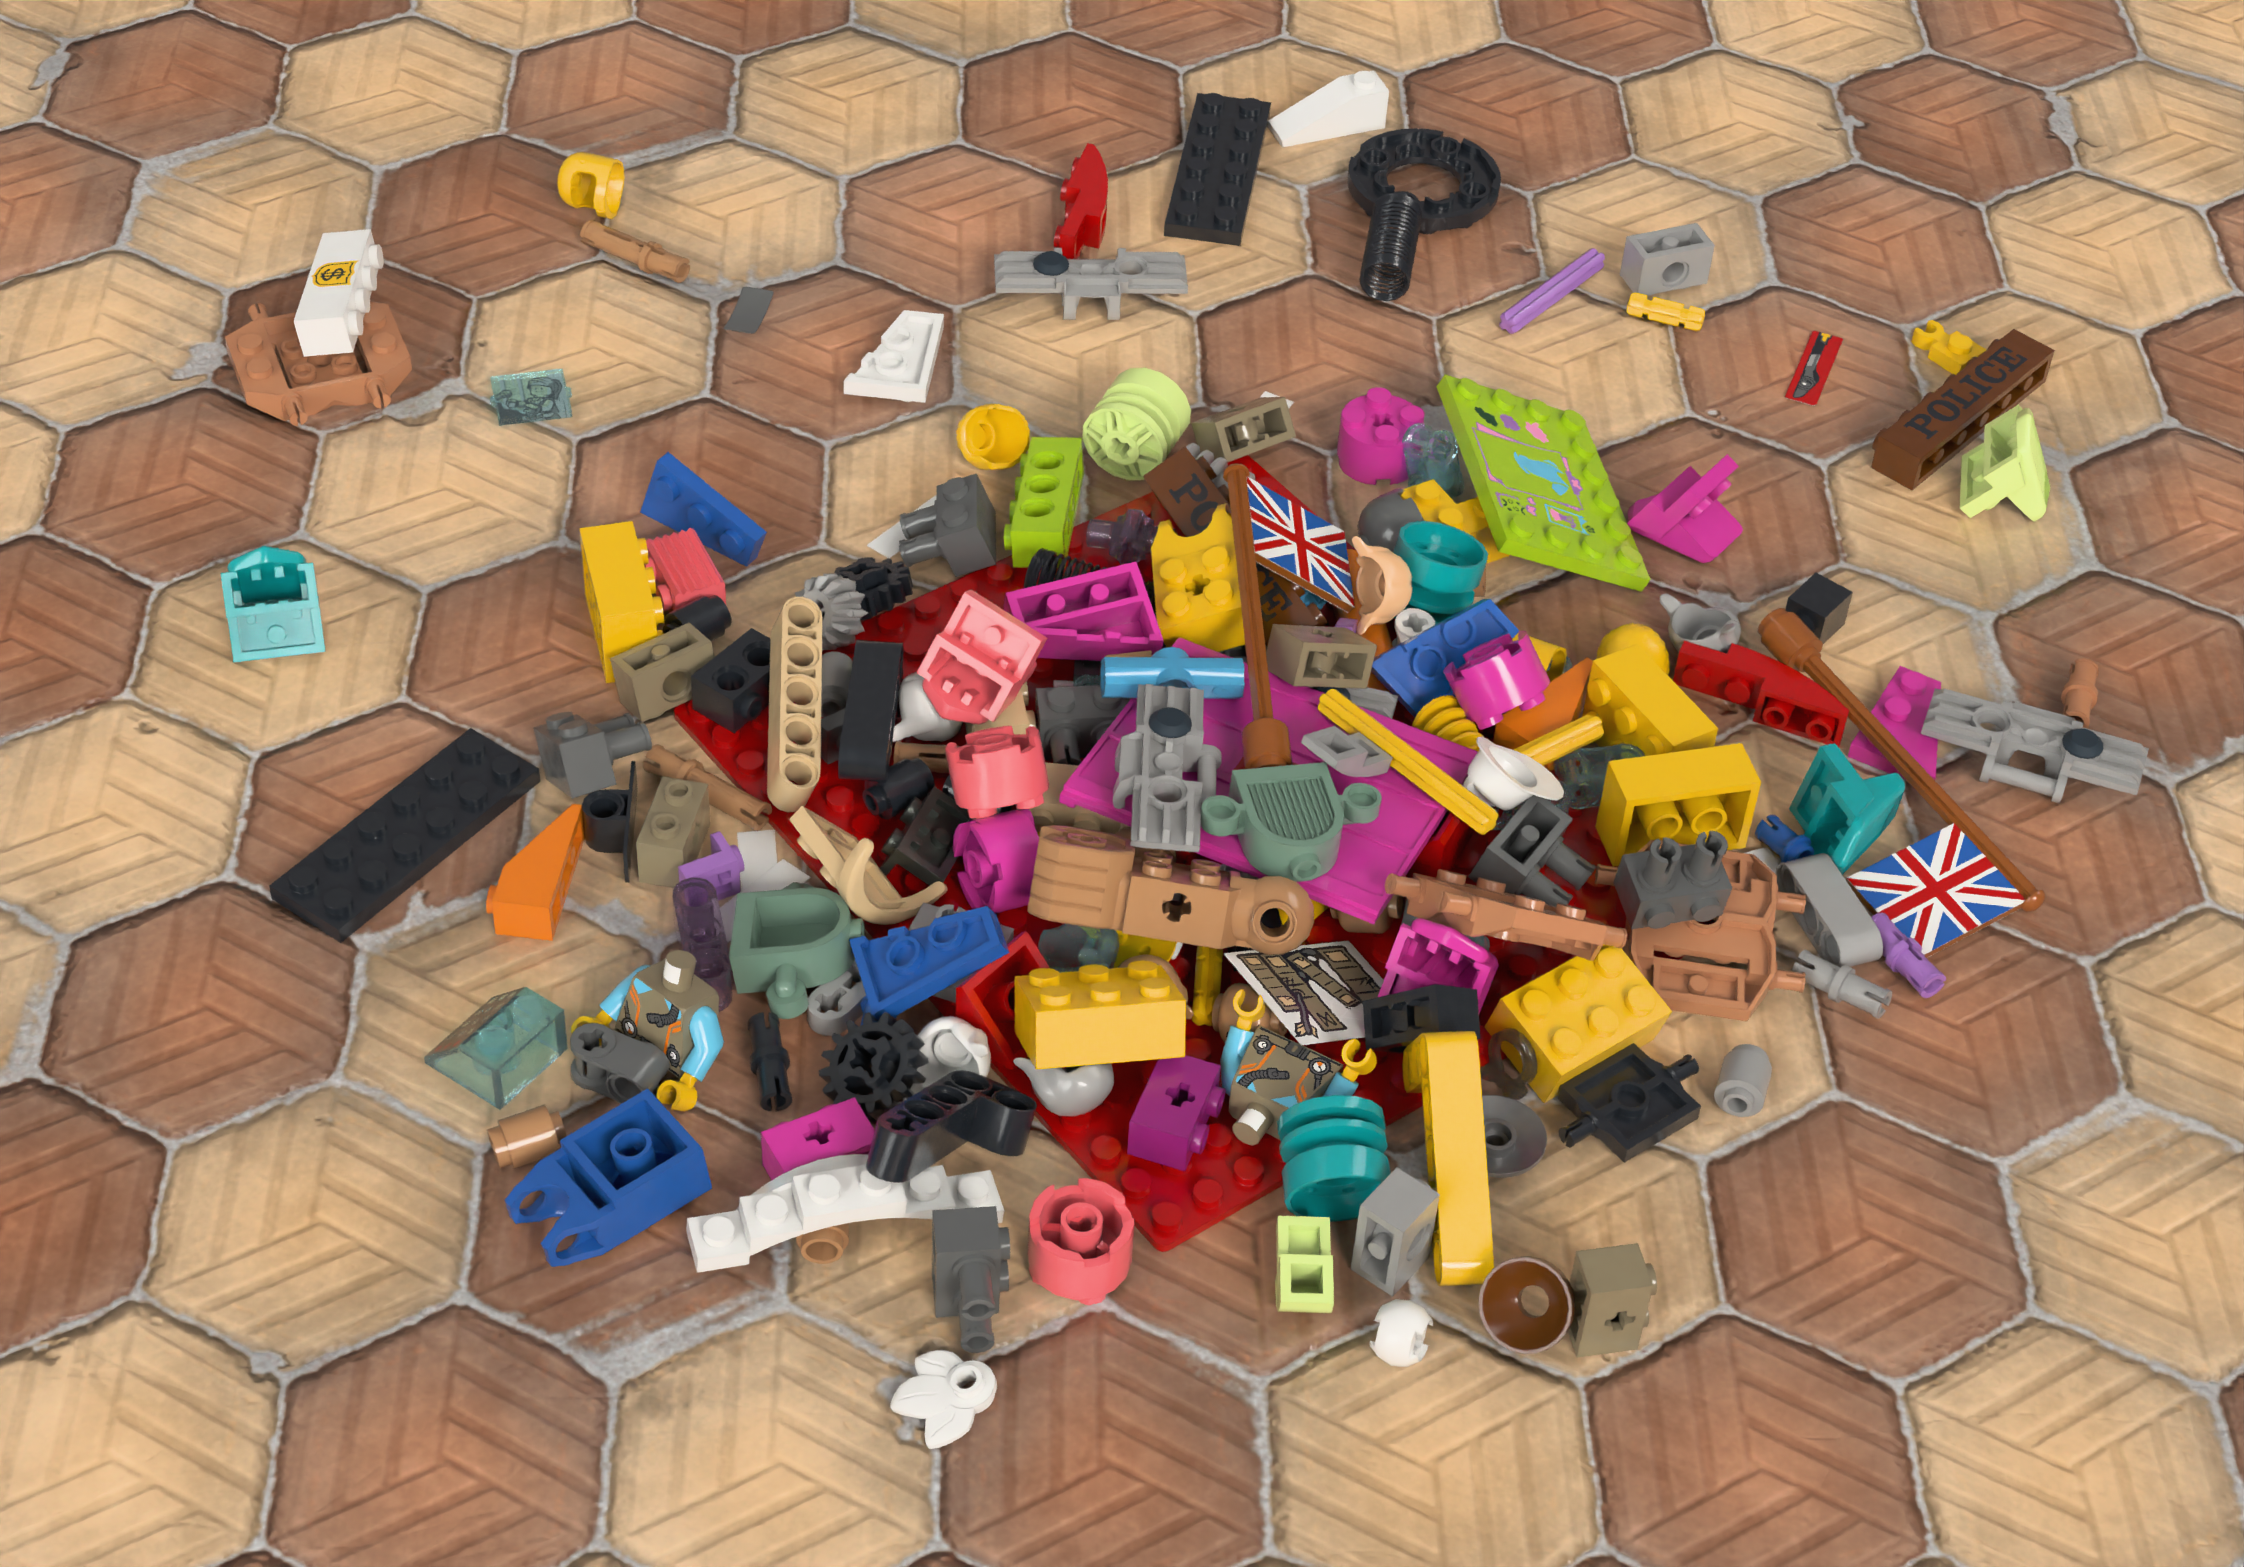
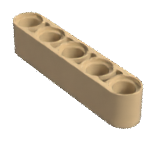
M793 597L785 602L772 628L770 637L767 793L771 803L779 810L785 812H796L801 806H805L820 777L822 612L815 602L805 597Z

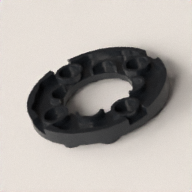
M1417 128L1400 129L1376 135L1361 144L1360 151L1350 158L1347 184L1353 199L1370 217L1376 201L1386 194L1401 193L1412 197L1420 205L1422 211L1419 233L1433 234L1436 231L1469 228L1473 223L1490 213L1499 197L1501 184L1499 167L1484 149L1465 138L1459 143L1453 138L1443 137V131ZM1425 163L1450 171L1459 180L1460 186L1458 192L1449 194V198L1434 201L1427 196L1424 201H1419L1412 193L1405 191L1395 192L1394 185H1388L1387 176L1397 167L1407 164Z

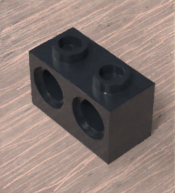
M751 628L691 676L693 710L733 733L737 732L749 721L755 720L762 710L769 705L770 638Z
M1435 984L1363 1001L1366 1050L1371 1048L1373 1051L1403 1054L1405 1048L1421 1033L1475 1031L1477 1040L1481 1039L1477 989Z

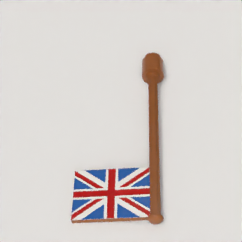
M1235 463L1229 465L1224 470L1223 478L1228 482L1254 720L1247 724L1242 731L1245 769L1293 765L1288 727L1282 721L1273 718L1256 562L1349 613L1355 608L1345 532L1249 478L1248 468L1243 464Z
M1778 608L1769 613L1758 626L1761 643L1778 661L1797 671L1806 672L1814 682L1835 696L1850 710L1848 718L1949 825L1846 878L1851 889L1872 916L1877 913H1885L1907 938H1914L1921 945V952L1928 958L2021 908L2023 911L2032 912L2041 907L2045 901V892L2035 888L1821 660L1822 641L1794 612H1787L1784 608Z

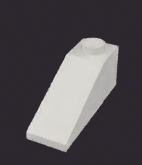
M1374 70L1359 71L1355 74L1340 76L1268 120V128L1282 148L1384 129L1389 90Z

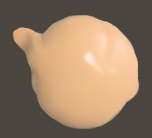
M1354 536L1352 542L1358 553L1356 561L1361 566L1357 575L1356 588L1362 605L1359 610L1361 619L1356 632L1358 635H1362L1370 625L1387 623L1405 609L1412 596V574L1407 563L1400 556L1381 546H1368L1361 538Z

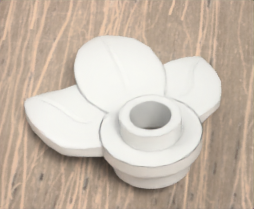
M946 1350L930 1351L915 1358L918 1376L909 1378L899 1386L892 1398L890 1408L893 1412L900 1415L926 1419V1446L929 1449L939 1448L961 1438L970 1430L975 1414L984 1411L993 1402L997 1390V1380L991 1368L983 1362L974 1360L963 1362L955 1353ZM976 1381L970 1388L962 1389L965 1384Z

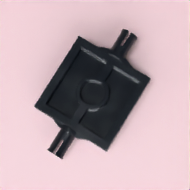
M1633 1043L1560 1085L1558 1099L1578 1118L1569 1125L1559 1129L1561 1141L1563 1143L1566 1142V1146L1571 1148L1588 1136H1595L1625 1163L1697 1120L1701 1105L1684 1090L1681 1081L1698 1073L1699 1066L1696 1059L1691 1060L1692 1056L1687 1054L1673 1064L1664 1066L1651 1059Z

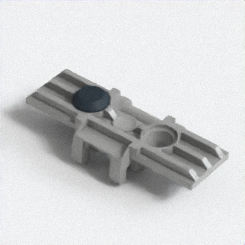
M1054 248V251H1002L1000 254H994L996 293H1059L1062 295V306H1064L1063 320H1076V310L1080 297L1105 298L1107 320H1120L1121 293L1188 294L1185 255H1180L1178 252H1126V248H1118L1116 259H1067L1062 255V248Z
M1138 684L1136 731L1122 736L1115 752V770L1119 773V776L1113 788V806L1117 809L1123 808L1125 806V798L1133 794L1130 846L1199 852L1202 803L1207 798L1216 796L1217 769L1222 763L1221 751L1215 746L1203 744L1204 690ZM1182 772H1198L1197 782L1184 781L1182 779Z
M1935 688L1921 731L1922 735L1986 754L1979 781L1988 783L1989 779L2051 796V802L2058 804L2061 802L2068 778L2137 795L2149 748L2143 747L2140 743L2083 728L2082 722L2075 721V718L2015 701L2011 703L2003 700L2002 704H1998L1945 688L1942 690ZM1991 723L1999 727L2001 731H1989L1982 728L1980 724ZM2017 750L2042 756L2045 759L2044 775L2008 766L2009 760Z

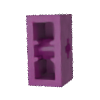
M1187 1055L1178 1058L1158 1059L1129 1122L1127 1154L1186 1171L1193 1153L1201 1154L1204 1150L1209 1134V1125L1206 1124L1209 1116L1217 1118L1221 1111L1226 1092L1225 1088L1219 1087L1221 1066Z

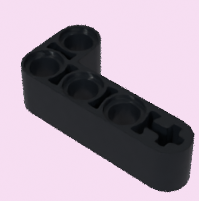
M856 640L839 749V779L887 782L896 717L901 716L899 689L903 681V643Z
M964 1070L950 1072L878 1118L866 1162V1169L871 1175L884 1181L894 1183L906 1182L968 1141L1000 1155L1019 1156L1025 1151L1037 1104L1026 1094L977 1073Z

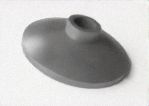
M1498 1095L1482 1096L1488 1176L1507 1178L1528 1172L1540 1162L1546 1150L1547 1133L1542 1120L1531 1108L1515 1099Z

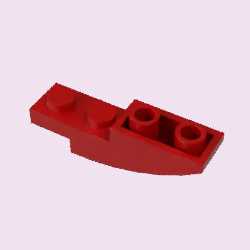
M1087 143L1081 157L1074 158L1070 179L1065 178L1061 187L1060 200L1066 202L1065 220L1063 226H1057L1054 236V248H1062V255L1067 259H1078L1084 246L1099 249L1105 233L1108 177L1104 161L1095 144Z
M1688 641L1683 642L1679 650L1673 678L1676 685L1755 709L1753 722L1826 745L1836 743L1840 747L1850 710L1818 683L1778 660L1731 643L1726 654Z

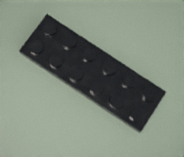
M1197 93L1165 220L1164 236L1241 246L1270 117L1271 102L1259 101L1255 98L1226 97L1217 93Z
M470 728L269 885L271 899L342 943L540 782L539 768Z

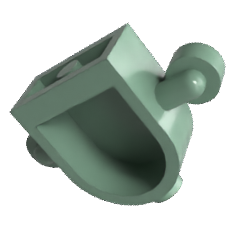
M1326 762L1232 770L1229 797L1216 795L1204 800L1201 807L1200 825L1204 831L1214 836L1238 835L1246 859L1267 876H1282L1296 882L1309 881L1324 875L1335 865L1338 858L1343 825L1364 824L1374 821L1379 815L1382 796L1377 788L1366 783L1351 784L1344 789L1342 795H1338Z
M793 882L782 890L737 893L729 953L737 994L767 991L766 996L771 1013L776 1014L780 1019H791L800 1016L807 1010L809 1005L806 988L829 983L843 975L852 966L855 957L849 939L865 936L863 919H851L848 905L837 893L823 888H813L805 883Z

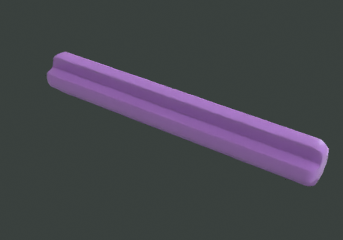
M1595 248L1586 251L1500 315V328L1502 330L1506 329L1509 334L1519 331L1604 267V254L1602 252L1598 253Z

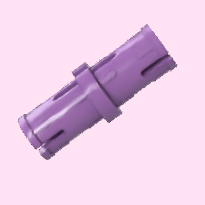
M1885 913L1873 915L1871 918L1878 927L1882 937V955L1886 958V965L1893 972H1899L1904 976L1921 997L1929 998L1939 992L1944 986L1943 981H1946V977L1921 952V945L1914 938H1907Z

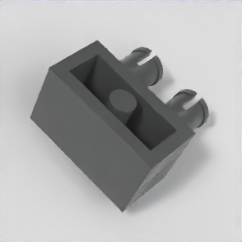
M977 473L963 478H953L944 484L938 485L937 500L934 501V505L907 514H900V525L907 540L899 541V550L907 567L942 556L944 559H947L955 577L996 565V511Z
M1100 685L1036 688V728L1040 732L1045 760L1052 759L1053 763L1079 766L1082 762L1080 758L1087 756L1130 701V698H1102Z
M561 712L545 719L546 724L533 728L546 780L571 798L617 785L612 768L613 760L652 749L651 737L645 723L640 721L635 724L629 713L597 724H591L579 715H573V712Z
M1533 795L1526 800L1487 847L1468 878L1476 884L1478 877L1506 884L1505 892L1514 895L1523 894L1526 897L1542 900L1546 904L1556 907L1557 903L1568 905L1573 895L1568 894L1539 872L1541 868L1546 865L1574 886V889L1579 891L1597 867L1562 843L1565 839L1562 837V834L1573 819L1549 800Z
M1709 831L1707 838L1706 833L1702 832L1695 844L1679 846L1676 841L1670 838H1663L1660 849L1661 842L1658 838L1652 842L1649 851L1622 855L1613 883L1631 929L1644 927L1659 929L1671 923L1690 920L1704 922L1717 916H1722L1732 886L1722 863L1728 843L1720 833Z
M996 1206L932 1210V1285L936 1318L959 1316L961 1347L970 1353L985 1352L994 1346L995 1338L992 1332L991 1317L999 1313L1000 1292L1009 1291L1007 1259H1010L1008 1227L999 1228Z

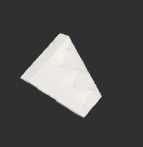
M904 310L881 336V344L873 353L868 352L861 360V368L855 374L850 373L844 380V394L925 403L943 333L944 314Z

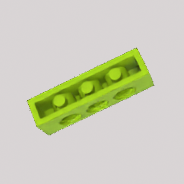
M1031 437L1028 454H1021V477H1016L1015 500L1010 501V524H1005L1004 548L1005 550H1012L1013 567L1028 568L1032 557L1041 548L1055 551L1057 556L1059 554H1063L1064 557L1068 556L1084 477L1082 438ZM1061 558L1058 560L1057 568L1061 564Z

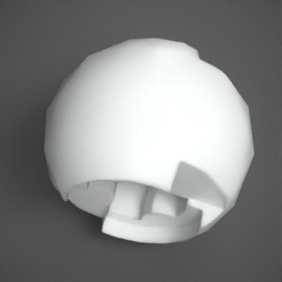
M1395 1299L1382 1305L1374 1320L1380 1323L1375 1342L1370 1341V1347L1381 1360L1390 1366L1409 1367L1420 1362L1424 1358L1429 1346L1423 1344L1427 1325L1433 1326L1432 1318L1423 1307L1412 1300Z

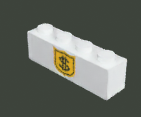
M371 229L322 234L294 318V325L304 356L351 353L354 351L358 335L363 334V318L365 313L370 311L371 292L377 288V273L379 269L383 268L384 264L382 248L379 244L375 245Z

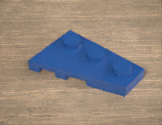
M669 452L657 460L640 513L677 532L681 530L687 531L689 528L694 529L703 545L746 567L758 557L767 532Z
M1482 599L1374 657L1371 672L1393 695H1398L1397 700L1415 718L1423 706L1433 699L1446 695L1455 697L1443 672L1447 665L1453 662L1455 668L1458 669L1466 663L1463 654L1505 634H1510L1513 639L1519 630L1491 599Z
M988 906L935 918L930 926L908 930L905 926L888 930V936L868 940L865 936L849 939L872 1015L878 1020L884 1012L895 1017L1010 953L997 915Z

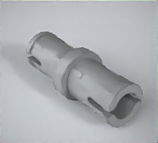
M1803 950L1798 956V959L1803 961L1802 965L1797 962L1793 965V972H1805V982L1828 993V999L1836 1003H1840L1843 1000L1872 1014L1877 1019L1881 1018L1886 1011L1881 1007L1882 1004L1886 1006L1890 1004L1893 994L1891 990L1884 989L1855 975V969L1847 965H1843L1840 968L1811 954L1808 950Z

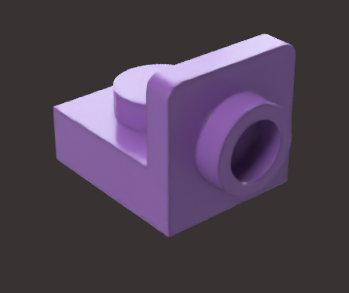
M720 831L710 834L711 855L678 866L680 900L688 912L741 892L740 872L744 871L742 855L736 845L730 846Z

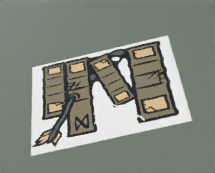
M1349 941L1301 945L1297 949L1283 955H1266L1255 950L1224 953L1259 996L1261 994L1267 1006L1301 1045L1365 1037L1363 1001L1377 998L1384 980Z

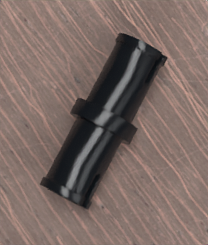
M764 1012L753 1015L748 1020V1030L750 1031L753 1053L750 1056V1068L753 1074L757 1075L760 1106L764 1110L771 1111V1097L774 1096L776 1111H781L792 1103V1094L787 1076L790 1058L788 1051L782 1046L779 1017L769 1012V1026L766 1027Z

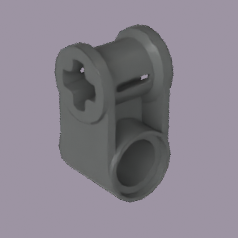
M589 1023L582 1025L572 1033L570 1038L571 1051L576 1056L571 1064V1078L574 1083L583 1089L592 1090L614 1099L620 1104L647 1088L653 1093L670 1067L669 1059L657 1046L649 1042L636 1040L611 1030L602 1024ZM599 1038L602 1039V1048L599 1047ZM585 1066H587V1075H585Z

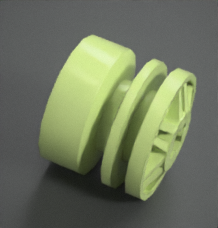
M1130 368L1116 377L1103 398L1093 409L1083 425L1082 439L1092 459L1111 475L1126 480H1144L1143 476L1164 462L1190 424L1191 408L1184 392L1176 382L1163 373L1148 368Z

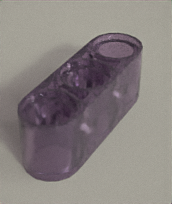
M684 879L676 884L672 895L674 928L678 949L687 951L695 957L694 974L717 991L720 1012L730 1005L733 992L729 950L716 889L706 879Z

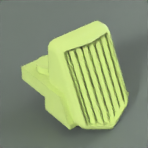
M2018 404L1987 423L1984 428V443L1962 455L1960 509L1969 518H1972L1983 510L1992 509L2002 499L2008 497L2032 521L2035 522L2044 516L2050 492L2047 469L2033 413L2029 408L2022 409Z

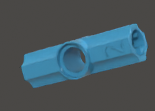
M1175 647L1163 648L1156 651L1151 657H1104L1101 660L1100 668L1102 698H1137L1138 684H1153L1154 686L1198 688L1204 690V698L1240 699V697H1243L1245 686L1243 658H1190L1184 650Z

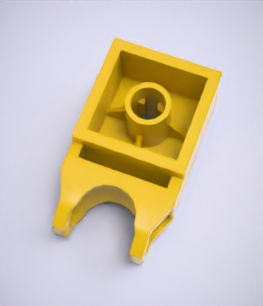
M1228 503L1218 505L1212 515V521L1209 526L1195 536H1178L1172 528L1170 519L1160 522L1151 547L1156 617L1166 647H1172L1178 638H1183L1217 652L1245 645L1232 517Z

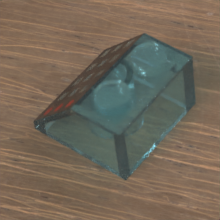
M528 987L494 996L424 1057L425 1063L501 1110L568 1049L564 1009Z

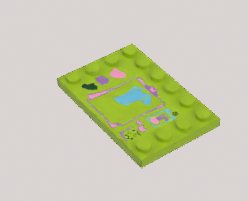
M1444 374L1436 387L1498 552L1642 592L1651 579L1583 416L1573 410L1568 409L1564 411L1547 406L1544 402L1537 399L1528 400L1512 395L1504 389L1495 390L1478 385L1475 381L1468 378L1459 379Z

